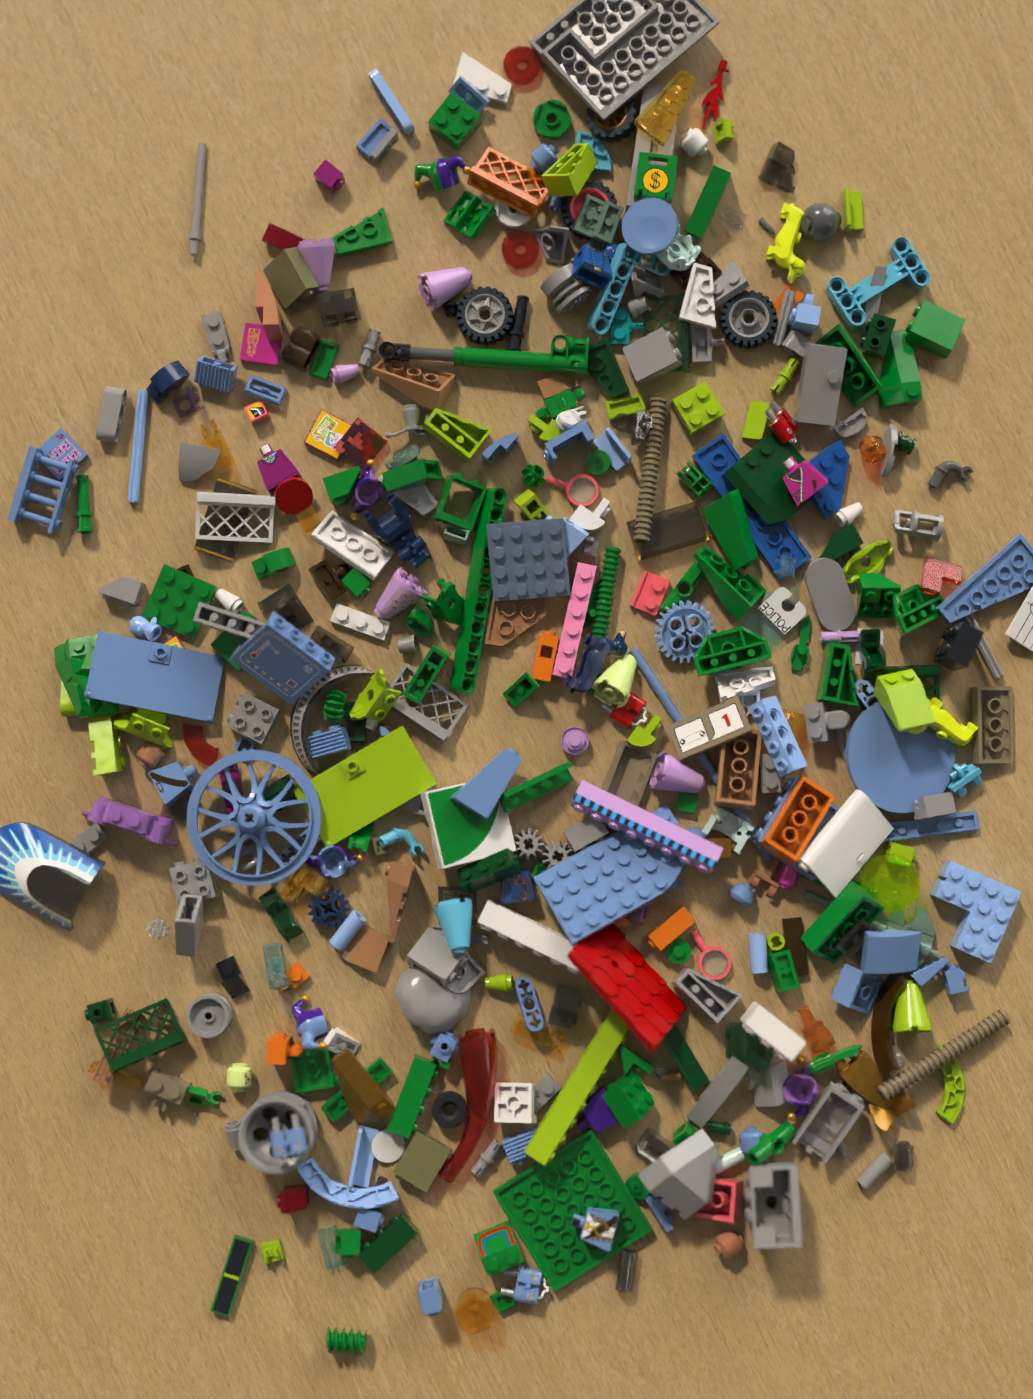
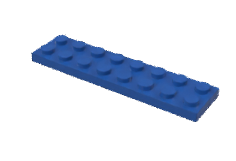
M723 433L692 455V458L714 485V489L720 497L734 491L721 476L741 459ZM743 502L755 546L779 580L812 558L787 522L765 526Z

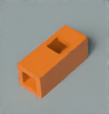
M544 631V634L540 633L532 677L537 681L550 683L559 637L555 636V632Z
M681 905L647 934L650 938L647 941L654 950L658 947L661 951L696 920Z

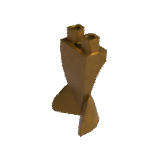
M861 1049L858 1055L854 1056L849 1062H846L845 1059L834 1062L838 1069V1074L857 1093L868 1100L874 1121L883 1134L897 1116L917 1106L908 1095L899 1091L900 1094H895L894 1098L890 1097L889 1101H885L880 1096L877 1086H882L885 1080L882 1078L877 1065L866 1051Z

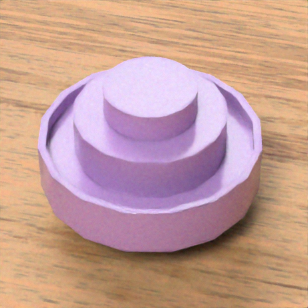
M569 727L563 732L561 746L567 753L573 755L581 754L588 747V734L582 728Z

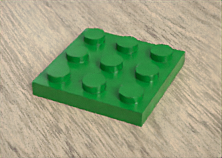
M164 564L142 617L148 620L156 617L157 624L196 639L202 626L193 621L198 604L201 602L210 605L218 587Z

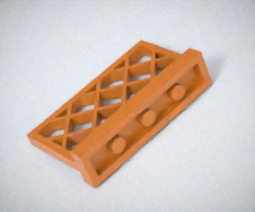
M490 147L487 148L476 166L471 168L467 180L468 185L533 219L549 194L547 188H539L537 184H544L541 174ZM490 155L496 158L497 161L489 162L487 157ZM509 165L514 170L506 171L504 166ZM492 167H500V172H493ZM481 168H487L489 173L481 170ZM521 174L530 176V179L523 180ZM516 175L518 180L510 181L508 176ZM496 177H504L506 182ZM533 184L535 189L527 190L525 185ZM519 185H520L523 191H521V190H519V189H517V188H515V187H513V186H519ZM537 194L539 200L530 195Z

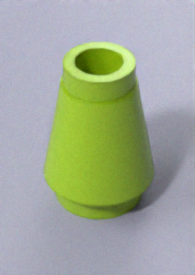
M505 973L485 978V988L509 992V990L514 989L513 975Z

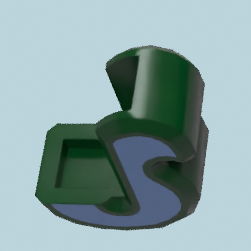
M862 629L859 634L860 660L867 672L884 671L886 668V658L879 646V629Z

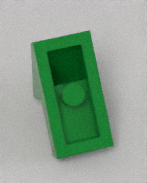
M527 671L503 695L516 708L536 691L540 685Z
M624 1044L619 1045L625 1075L634 1063L636 1064L634 1067L643 1074L645 1071L649 1074L654 1069L653 1064Z

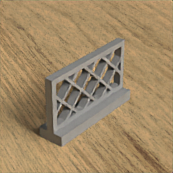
M405 662L388 688L393 689L395 686L402 685L404 693L405 685L409 684L410 681L404 682L402 674L408 669L415 675L417 669ZM435 681L431 685L430 691L426 693H431L433 704L422 705L421 701L420 706L411 707L408 705V697L404 695L399 696L391 710L442 744L446 741L469 706L468 703ZM443 692L446 701L436 703L434 693ZM458 702L463 708L460 712L451 713L449 703ZM447 704L449 714L438 716L436 706ZM434 706L436 717H426L423 708ZM450 717L451 725L448 730L440 726L439 719Z

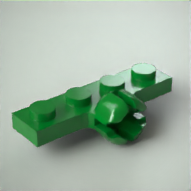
M380 1056L365 1068L378 1084L393 1073V1070ZM337 1074L334 1076V1082L340 1090L321 1106V1110L333 1123L348 1111Z

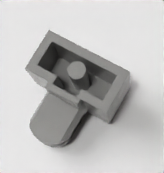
M828 702L803 705L808 743L833 740L832 730L844 729L850 723V716L846 711L829 712Z

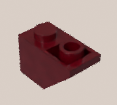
M306 1184L285 1185L282 1192H280V1196L277 1197V1207L281 1208V1214L306 1209L309 1205V1187Z

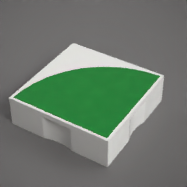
M465 783L420 793L426 820L431 830V842L437 869L484 859L506 848L516 851L508 812L505 813L499 799L488 818L481 819L450 799Z

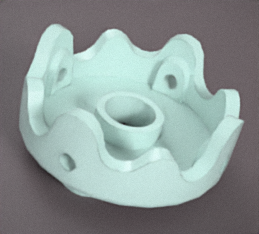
M678 223V234L675 241L668 249L656 254V256L669 269L684 271L689 269L695 262L701 247L698 245L693 246L691 235L684 236L679 233L680 224Z

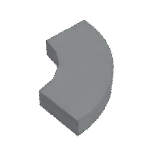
M889 424L882 437V452L877 464L881 477L886 478L892 470L896 457L893 455L894 445L898 444V431L894 424Z

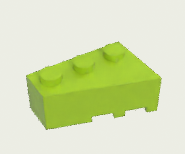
M589 143L574 144L541 176L550 196L563 197L577 196L597 165Z
M438 408L434 409L422 425L424 430L466 463L492 431L489 427H483L473 421H467Z
M115 715L88 719L90 742H92L94 750L91 753V758L95 759L96 762L93 776L125 772L126 759L121 753L123 741L118 736L119 729L113 725L114 720L118 719L115 718Z

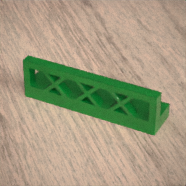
M571 762L564 763L503 792L499 801L505 813L573 781L568 768L572 767Z

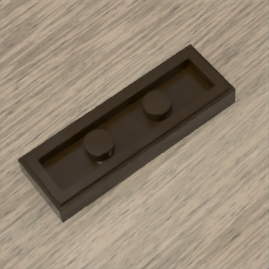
M802 917L781 919L785 950H790L797 976L808 975L805 943L801 939L803 935Z

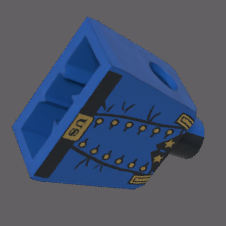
M594 243L585 244L574 256L572 276L602 290L613 278L608 256L606 253L596 249Z

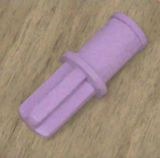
M839 629L834 632H820L821 644L830 642L841 644L859 641L858 631H840Z

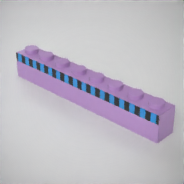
M584 780L581 781L570 805L575 811L587 813L595 821H603L614 830L624 831L630 838H638L649 847L659 848L665 855H673L679 858L680 862L696 866L697 870L703 873H712L723 850L722 847Z

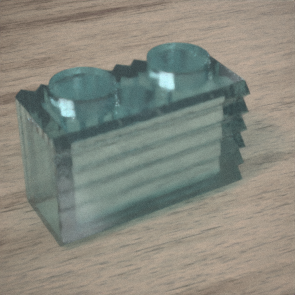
M282 944L264 945L263 953L270 990L287 988L289 981Z

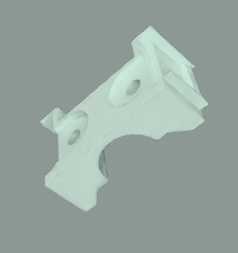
M717 806L715 809L718 811L717 816L712 813L704 829L701 831L707 835L712 828L723 832L731 837L733 841L737 842L733 851L740 854L747 839L751 837L747 834L748 830L752 832L755 826L723 807Z

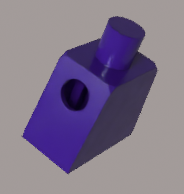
M603 1085L588 1098L582 1110L584 1116L576 1121L582 1131L592 1125L595 1131L599 1132L619 1122L602 1097L606 1092Z

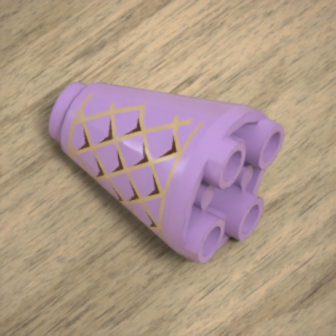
M399 567L379 598L374 612L382 620H386L423 599L421 596L423 594L427 595V591L417 584L419 580L413 574L408 575L402 567Z

